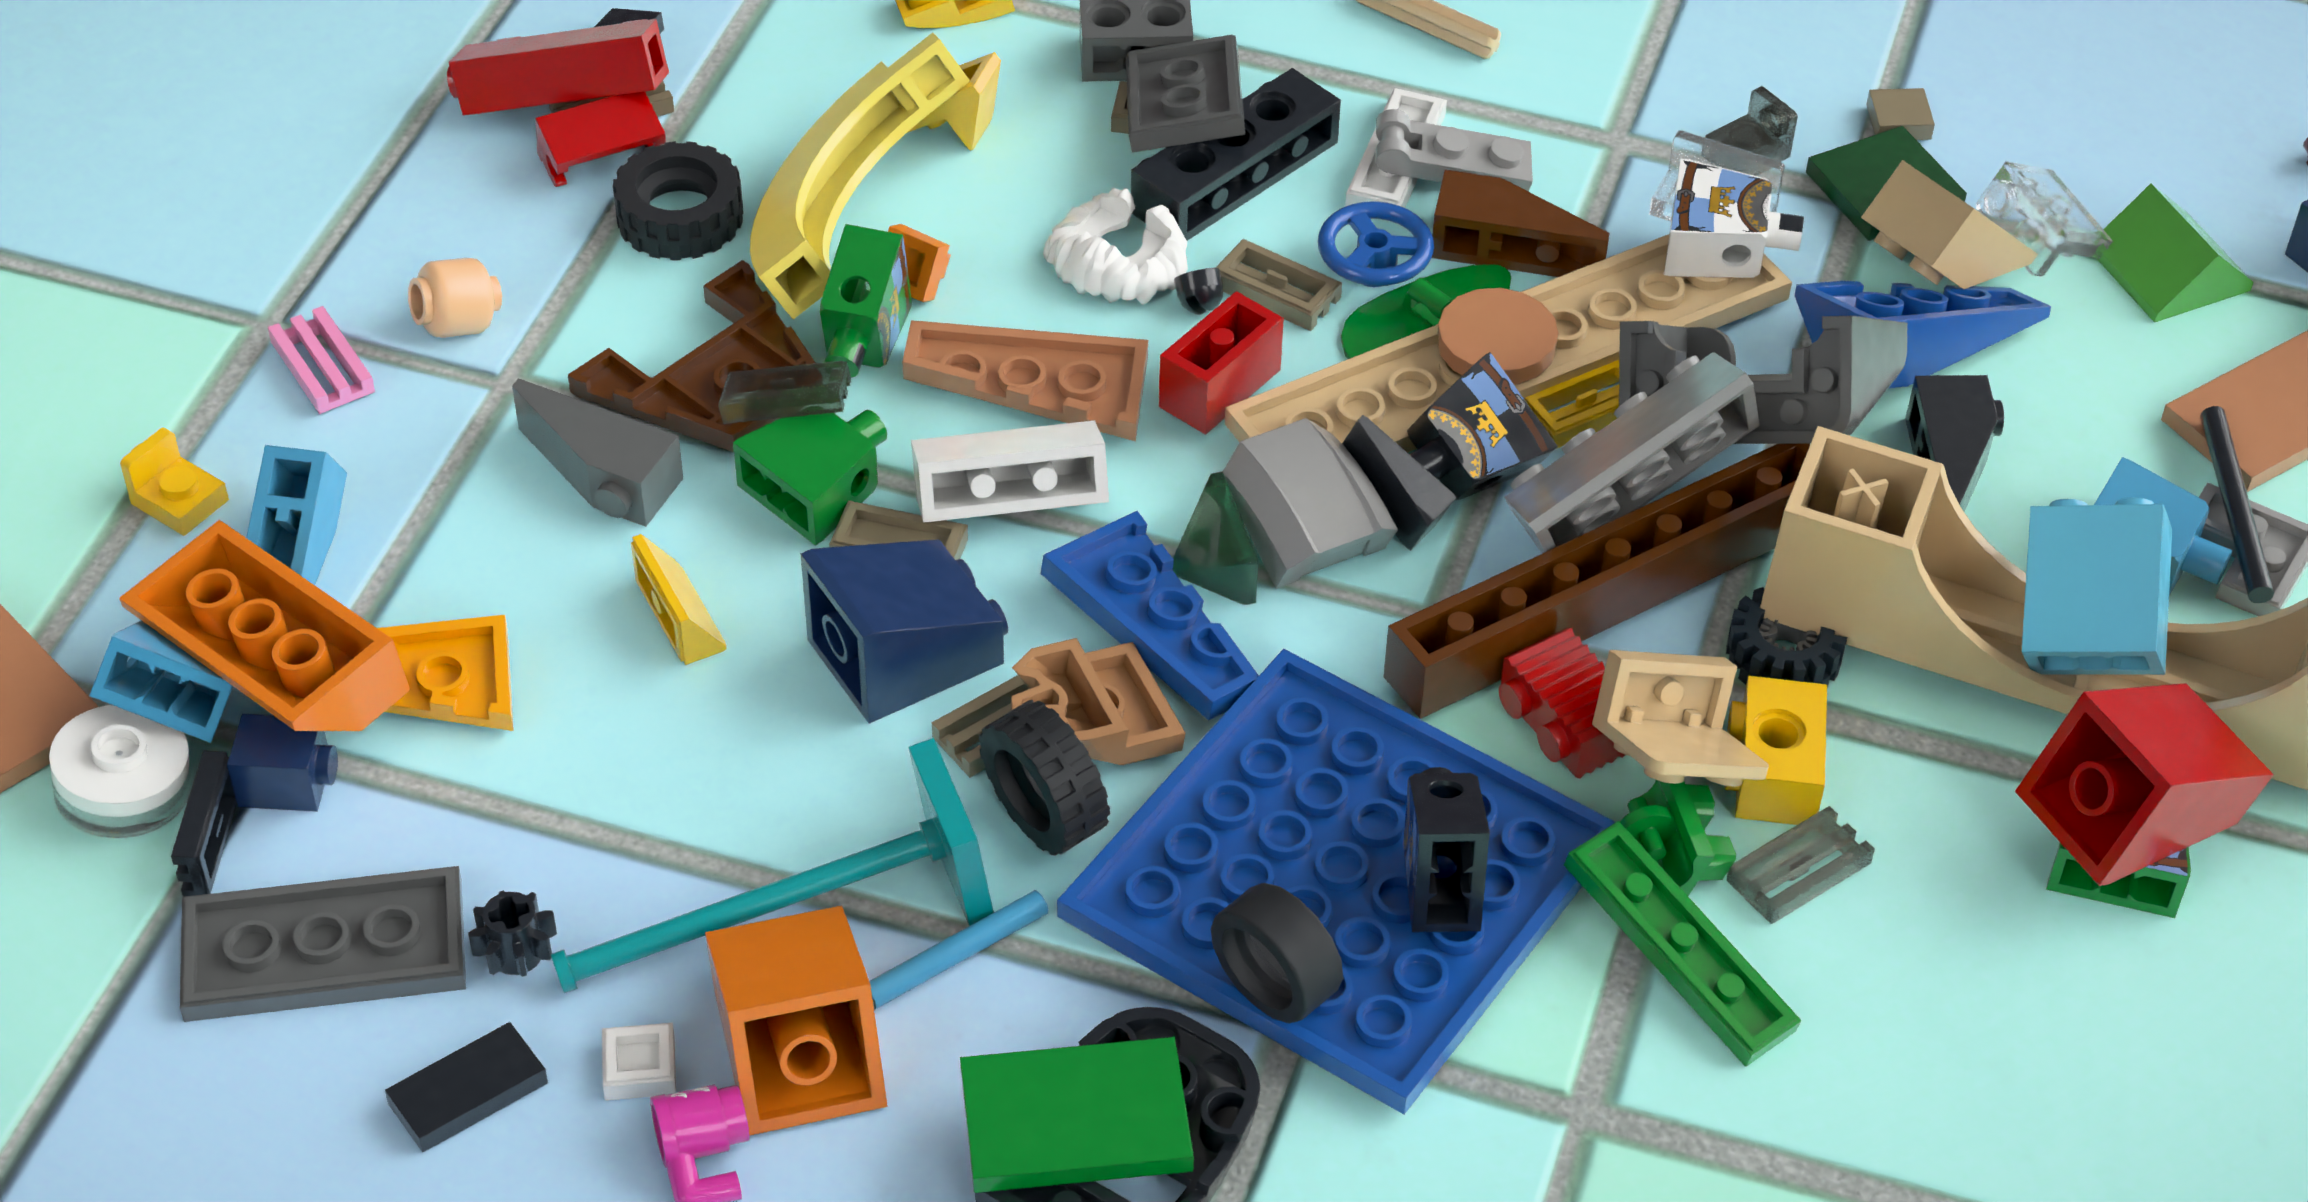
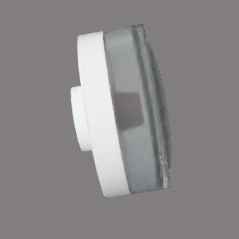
M105 705L88 710L70 720L60 729L52 742L49 761L56 807L70 824L86 833L108 838H128L143 835L169 823L181 812L188 801L191 790L189 748L187 738L181 731L114 705Z

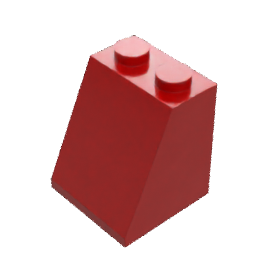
M2187 683L2084 691L2016 788L2015 793L2099 886L2113 883L2238 824L2274 774Z

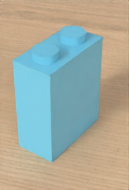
M2132 497L2120 499L2115 505H2088L2081 500L2058 499L2052 501L2049 506H2030L2021 652L2031 670L2042 675H2165L2172 527L2164 504H2154L2148 499Z

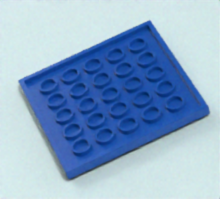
M1283 648L1058 898L1057 917L1405 1115L1583 887L1564 866L1568 853L1614 824L1615 821ZM1432 767H1443L1452 773H1472L1478 776L1490 832L1481 931L1412 932L1404 857V829L1408 778L1415 773H1422L1424 770ZM1437 856L1439 873H1435V877L1447 878L1453 875L1457 869L1455 863L1445 856ZM1261 883L1282 887L1299 898L1326 928L1342 960L1343 980L1339 989L1303 1020L1293 1023H1285L1273 1019L1254 1006L1230 980L1222 968L1212 944L1210 928L1215 916L1249 888Z

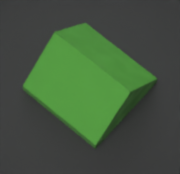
M2152 183L2090 242L2088 249L2154 323L2249 292L2254 283L2186 210Z

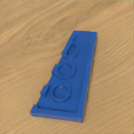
M1138 510L1044 554L1040 574L1120 644L1133 642L1146 666L1208 721L1228 711L1259 676L1221 623H1211L1202 611L1204 600L1193 585L1184 586L1172 570L1174 559L1163 544L1154 545L1146 534L1148 524Z

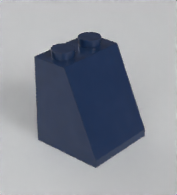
M939 539L813 548L800 553L807 640L869 724L1004 664V635L1008 633V623L1003 610L994 599L986 600L976 587L974 576L967 563L963 559L955 560Z

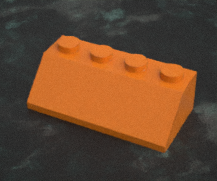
M221 520L214 523L119 598L122 607L295 731H362L410 691L398 652L391 637Z

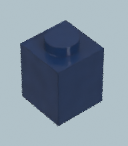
M242 714L227 763L238 807L318 812L324 786L334 784L338 767L336 746L327 744L325 731H295L274 715Z

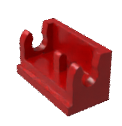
M646 92L615 95L535 118L537 154L541 162L543 161L555 187L567 184L564 172H568L569 166L643 145L647 148L652 145L660 146L666 142V133Z

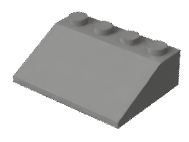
M1712 352L1701 361L1696 355L1687 358L1667 374L1668 384L1649 397L1645 392L1632 396L1615 410L1614 415L1617 419L1597 433L1593 428L1580 432L1564 445L1562 451L1565 455L1545 469L1542 464L1534 465L1516 477L1510 485L1513 491L1504 497L1509 508L1540 552L1544 553L1643 507L1760 426L1754 384L1748 375L1715 352Z

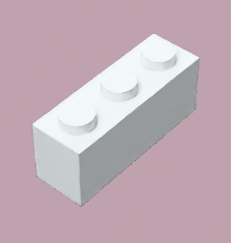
M1095 420L911 440L916 500L923 523L1109 502L1105 442Z

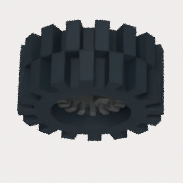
M1765 588L1755 589L1752 599L1745 595L1739 601L1738 609H1734L1726 645V654H1730L1729 661L1735 664L1737 669H1740L1738 679L1745 685L1747 684L1748 676L1826 684L1828 688L1829 680L1834 682L1839 674L1848 637L1835 635V630L1822 626L1819 635H1817L1816 631L1805 632L1780 624L1778 620L1773 622L1768 618L1764 619L1765 609H1761L1760 605ZM1777 640L1792 642L1797 645L1796 651L1794 647H1790L1789 650H1786L1784 646L1778 648L1779 644L1775 642Z

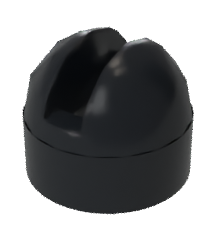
M1219 268L1199 269L1174 278L1177 297L1181 305L1188 311L1201 315L1206 310L1212 311L1219 306L1223 298V282Z

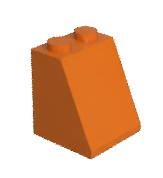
M842 905L705 932L715 997L735 1085H738L746 1111L749 1135L888 1107L871 985Z

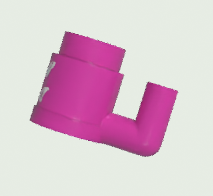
M713 1084L674 1094H661L650 1097L657 1143L663 1164L667 1168L674 1201L732 1202L742 1199L736 1171L699 1179L695 1159L728 1152L730 1145L750 1140L746 1111L738 1085L717 1089L716 1085Z

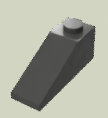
M519 378L512 385L519 430L593 508L599 509L611 517L623 518L647 527L683 480L679 435Z

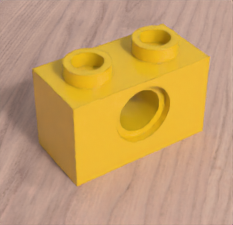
M1748 676L1743 702L1731 701L1727 732L1769 764L1766 779H1743L1740 786H1725V790L1736 791L1735 818L1815 827L1825 787L1826 684Z

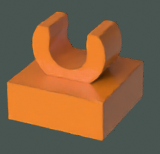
M903 224L889 226L888 232L903 234L911 297L921 302L934 300L939 281L945 277L951 256L948 253L950 245Z

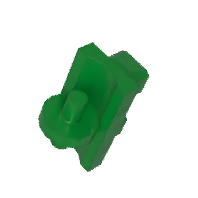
M1655 780L1654 785L1648 792L1628 802L1629 813L1623 817L1620 823L1687 896H1689L1699 880H1723L1736 860V852L1729 837L1706 835L1705 833L1707 825L1714 816L1715 801L1708 785L1685 784V781L1675 784Z

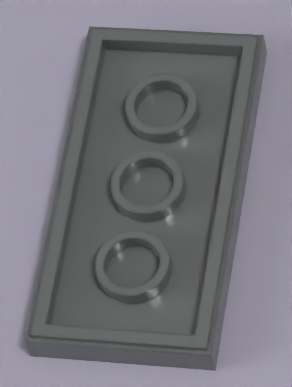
M459 866L182 897L180 1011L184 1022L466 989L462 879Z

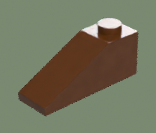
M1445 170L1434 214L1432 233L1434 252L1432 258L1474 265L1495 264L1501 265L1507 270L1560 277L1606 259L1610 233L1503 178Z

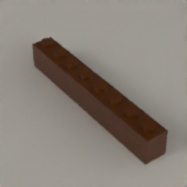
M1810 444L1773 445L1388 625L1383 677L1421 719L1500 681L1504 658L1566 628H1572L1574 635L1580 636L1582 642L1775 549L1784 510Z

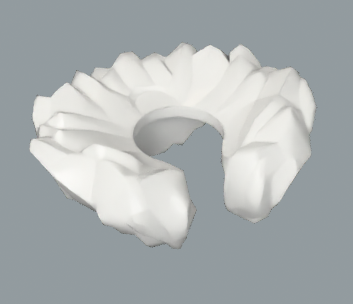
M1112 188L1109 193L1093 196L1091 201L1078 207H1072L1065 219L1052 229L1053 233L1045 243L1043 255L1047 262L1054 265L1057 277H1062L1063 283L1072 284L1079 294H1085L1086 292H1089L1092 296L1102 294L1109 303L1115 302L1120 298L1126 301L1136 298L1144 305L1150 301L1156 291L1176 289L1174 278L1186 273L1188 270L1186 256L1187 240L1169 209L1159 205L1146 211V228L1143 232L1141 248L1131 256H1123L1116 246L1110 245L1101 237L1111 231L1127 227L1135 205L1133 196L1128 188L1123 190Z

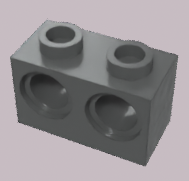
M1080 0L1082 82L1127 81L1126 53L1128 51L1193 41L1190 0Z

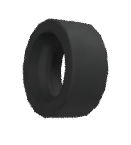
M1268 883L1255 885L1219 912L1214 918L1210 928L1212 944L1222 968L1235 987L1254 1006L1271 1018L1285 1023L1303 1020L1339 989L1343 980L1342 960L1332 937L1319 918L1299 898L1282 887Z

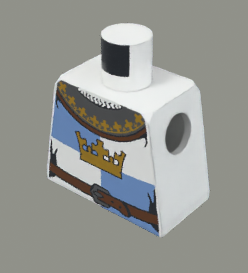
M1681 158L1664 275L1754 278L1760 274L1765 247L1799 251L1804 216L1769 212L1772 183L1766 178Z

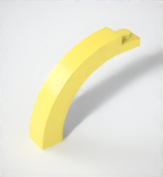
M933 32L889 67L881 61L838 98L797 143L772 179L761 200L750 236L752 265L758 277L792 319H795L823 296L831 270L829 248L834 228L843 208L863 178L879 159L910 129L971 82L942 41Z

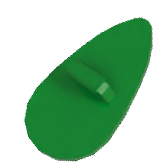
M1470 265L1418 278L1411 283L1378 296L1358 307L1345 320L1341 334V343L1345 357L1347 359L1353 358L1439 324L1444 308L1457 296L1476 289L1504 288L1510 290V272L1501 265Z

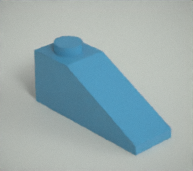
M265 445L246 538L315 585L336 533L347 472L324 451Z

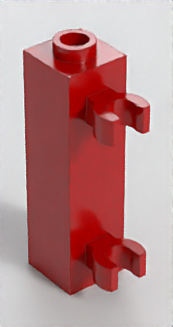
M657 19L627 21L621 24L468 44L448 62L447 83L451 95L454 98H458L462 115L465 116L653 91L669 74V69Z

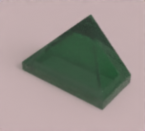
M1223 471L1212 473L1173 556L1174 564L1172 570L1178 578L1242 605L1254 604L1257 597L1259 560Z

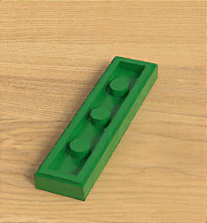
M1619 820L1568 853L1564 862L1566 869L1745 1067L1796 1032L1802 1020Z

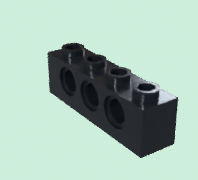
M1294 68L1289 69L1274 80L1264 83L1258 90L1242 99L1245 135L1166 147L1152 157L1142 160L1136 167L1131 169V195L1135 205L1132 214L1146 223V211L1163 205L1174 216L1185 239L1188 241L1337 144L1341 99Z

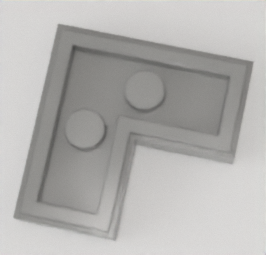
M2207 483L2199 498L2206 501L2210 508L2201 538L2233 550L2231 557L2235 558L2221 581L2215 598L2256 616L2266 615L2283 609L2308 567V524L2249 500L2274 590V596L2269 601L2253 603L2247 595L2220 489L2213 484Z

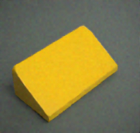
M642 534L633 536L631 549L635 580L680 661H684L685 665L726 650L725 640L683 567Z

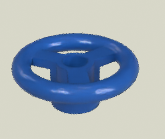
M1370 201L1345 206L1329 216L1319 231L1318 249L1326 265L1339 276L1364 286L1381 287L1405 282L1422 272L1432 258L1434 240L1427 224L1412 211L1387 202ZM1371 219H1382L1397 223L1410 231L1414 237L1391 235L1383 229L1376 228ZM1349 224L1358 235L1357 248L1348 258H1344L1335 246V238L1338 232ZM1398 254L1413 255L1408 261L1397 265Z

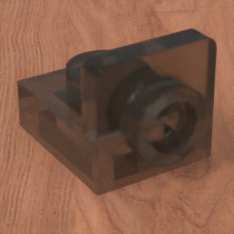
M1760 86L1751 91L1746 115L1705 135L1703 153L1722 168L1756 175L1791 156L1798 119L1797 113L1765 87Z

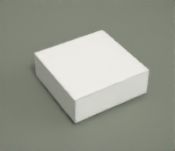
M673 1022L602 1028V1070L605 1101L676 1093Z

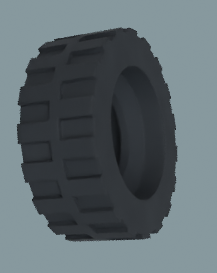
M676 141L665 142L664 145L660 146L652 145L644 148L643 152L630 156L627 159L628 162L624 166L621 165L617 170V179H613L617 226L620 228L624 241H629L632 244V248L638 252L643 251L648 253L650 257L660 259V257L670 258V260H681V258L689 257L695 259L703 257V254L711 251L714 253L721 249L722 245L727 241L731 242L736 236L737 228L742 226V214L744 213L739 170L736 165H732L731 158L725 153L723 155L720 154L714 147L709 145L705 147L697 145V142L686 141V143H676ZM674 191H692L707 196L705 202L683 210H665L650 205V201L654 198Z
M1029 700L981 729L983 733L979 734V742L981 744L979 751L988 779L991 781L999 801L1003 803L1013 822H1016L1022 832L1042 851H1048L1050 855H1061L1107 826L1110 806L1107 803L1108 795L1106 788L1100 779L1101 775L1096 765L1092 762L1083 742H1080L1075 735V731L1059 717V714L1054 709H1049L1041 701L1034 702Z

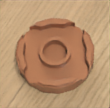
M1504 288L1476 289L1457 296L1444 308L1438 324V347L1440 356L1453 371L1462 376L1484 355L1491 352L1513 384H1520L1538 377L1552 364L1559 332L1555 317L1543 303L1527 294Z

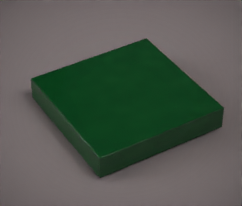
M1903 126L1808 157L1806 167L1808 176L1868 241L1875 239L1880 231L1861 217L1902 160L1964 202L1967 195L1965 190Z

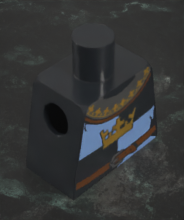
M1491 352L1478 360L1407 430L1408 437L1417 448L1416 451L1409 455L1457 497L1455 500H1461L1519 476L1530 467L1540 464L1558 447Z
M1432 767L1424 770L1422 773H1415L1408 778L1404 857L1412 932L1481 931L1490 832L1478 776L1472 773H1452L1443 767ZM1437 856H1445L1455 863L1457 869L1453 875L1447 878L1435 877V873H1439Z

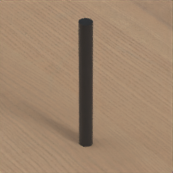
M2211 406L2202 411L2200 418L2247 595L2253 603H2265L2273 598L2274 590L2227 417L2222 407Z

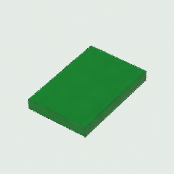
M1175 1037L960 1057V1072L974 1193L1193 1172L1194 1156Z

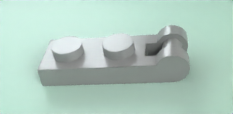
M1398 109L1385 110L1376 118V136L1380 141L1376 148V164L1383 172L1442 183L1444 171L1452 170L1503 178L1527 191L1530 190L1533 182L1531 141L1412 121L1405 112Z

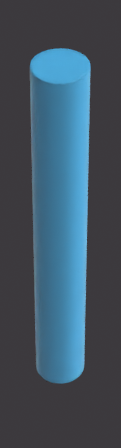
M1034 890L870 980L874 1010L1047 915L1048 906L1045 899L1037 890Z

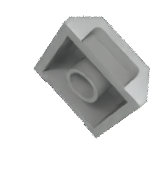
M1307 418L1240 441L1222 472L1225 485L1276 589L1294 583L1304 575L1361 554L1367 556L1383 550L1398 530L1371 481L1353 456L1335 436Z

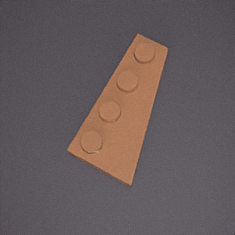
M911 320L902 361L903 379L1065 423L1095 420L1100 432L1136 441L1148 361V340Z

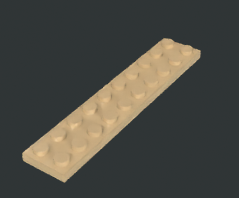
M1669 234L1522 291L1543 303L1555 317L1559 334L1552 364L1538 377L1520 384H1514V386L1525 399L1527 396L1619 360L1620 321H1655L1661 325L1716 329L1788 300L1792 281L1764 253L1760 274L1754 278L1664 275ZM1437 324L1225 407V425L1240 443L1242 440L1307 418L1330 432L1343 443L1357 420L1364 415L1408 453L1417 448L1408 437L1407 430L1462 375L1453 371L1440 356Z

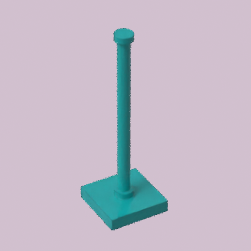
M932 738L908 747L926 819L919 822L920 830L576 953L566 955L564 949L552 953V961L563 992L567 993L578 989L577 981L703 937L705 932L737 925L930 856L932 862L941 859L969 926L994 913L977 837L935 739Z

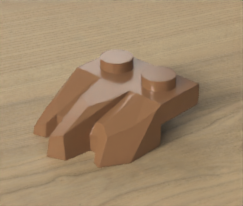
M1077 638L1031 648L1012 667L1029 689L1012 695L1011 711L1029 700L1045 703L1046 707L1054 709L1059 714V717L1075 731V735L1080 742H1083L1091 759L1126 765L1182 751L1186 733L1133 642L1085 653Z

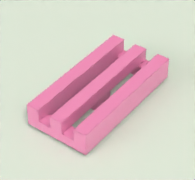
M323 306L312 310L314 318L312 320L305 321L301 314L290 318L291 328L283 330L279 323L268 327L272 345L319 414L375 392L372 376ZM317 335L323 337L353 381V385L350 386L317 339ZM303 343L335 392L326 394L294 344Z

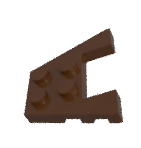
M741 260L703 285L705 303L733 322V324L654 377H648L610 348H607L568 374L570 392L576 397L734 452L733 442L738 438L798 410L824 392V378L822 371L791 326L786 327L776 313V303L767 290L762 292L755 281L753 269L744 260Z

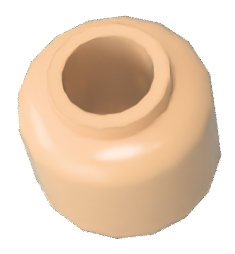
M457 258L427 262L419 270L417 278H413L410 281L408 302L415 323L423 325L432 336L446 338L480 334L490 326L494 311H498L501 308L502 291L497 277L489 276L486 267L478 259Z

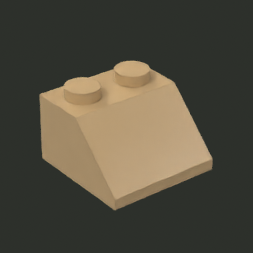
M1903 160L1861 217L1880 231L1873 241L1901 260H1903L1908 252L1914 254L1915 257L1909 266L1936 285L1945 276L1961 288L1967 289L2030 265L2038 255L1979 211Z

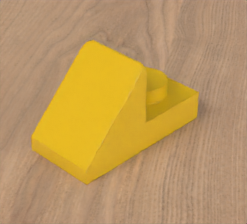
M993 52L959 65L971 82L927 115L908 132L925 126L929 129H934L947 121L970 151L973 150L993 117L1001 64L997 54Z

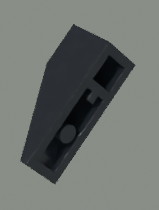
M1988 375L1915 376L1905 417L1913 455L1944 465L1949 485L1960 507L1965 512L1988 460L1993 437L2001 436L2004 427L2003 404L2001 400L1993 399Z

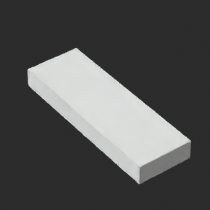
M1393 88L1383 111L1398 109L1405 112L1412 121L1441 125L1446 115L1447 100ZM1376 128L1346 192L1345 206L1360 202L1376 201L1387 202L1406 208L1418 178L1390 174L1378 168L1376 164V148L1380 141L1376 136Z

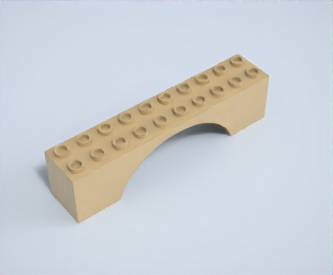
M1820 426L1817 427L1784 510L1760 605L1761 609H1765L1764 619L1768 618L1773 622L1778 620L1780 624L1805 632L1816 631L1817 635L1820 633L1821 626L1835 630V635L1848 637L1846 645L2065 714L2070 712L2084 691L2187 683L2274 774L2271 779L2308 790V598L2290 607L2240 621L2214 624L2168 623L2165 675H2042L2029 668L2021 652L2026 573L2007 560L1974 527L1960 507L1949 485L1944 465Z

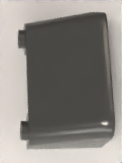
M1822 316V329L1824 331L1819 339L1808 347L1792 349V374L1748 375L1754 384L1760 426L1734 444H1811L1818 426L1851 435L1905 366L1908 323L1860 316ZM1620 321L1619 406L1640 392H1645L1649 397L1668 384L1667 374L1689 357L1696 355L1701 361L1712 352H1715L1736 366L1733 343L1722 331L1708 327L1661 325L1655 321Z

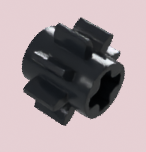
M503 890L491 898L485 907L475 906L473 913L476 928L468 932L473 956L481 957L486 955L489 974L495 975L500 971L508 975H521L523 977L527 976V972L534 969L541 959L551 960L552 950L549 938L557 935L554 913L552 910L539 912L536 893L531 892L525 895L519 892H505Z

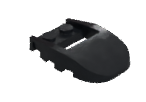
M1157 1007L1133 1008L1105 1019L1078 1042L1079 1046L1175 1037L1194 1164L1193 1172L1166 1175L1187 1186L1175 1202H1210L1238 1156L1252 1127L1260 1096V1080L1252 1060L1242 1048L1228 1038L1173 1010ZM1096 1181L975 1193L976 1202H1131Z

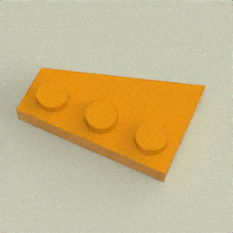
M505 615L377 628L393 639L410 688L408 693L385 712L514 731L509 639Z

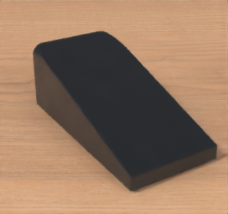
M1362 415L1342 444L1357 461L1386 506L1398 529L1395 533L1396 537L1411 551L1436 526L1457 497L1368 417Z

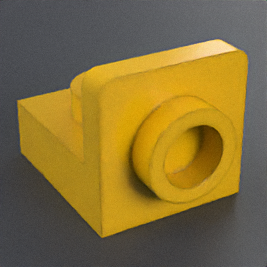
M164 427L160 428L143 443L135 446L120 462L131 504L183 536L188 534L229 500L225 483L182 458L175 434Z

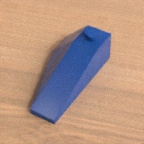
M1832 281L1796 284L1794 295L1812 343L1817 341L1824 331L1822 329V316H1860L1908 323L1905 366L1889 388L1907 387L1914 383L1915 376H1930L2049 318L2051 311L2050 305L2017 290L2005 287L1972 286L1963 289L1956 285H1946L1943 294L1928 289L1915 288L1908 283H1892L1890 294L1863 292L1864 285L1860 281Z

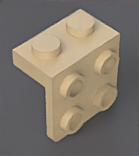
M1609 650L1592 725L1614 742V748L1618 752L1631 756L1645 767L1644 773L1647 776L1661 782L1675 784L1682 783L1685 776L1705 777L1711 782L1724 786H1740L1743 779H1766L1769 764L1723 729L1737 671L1735 664L1725 657Z

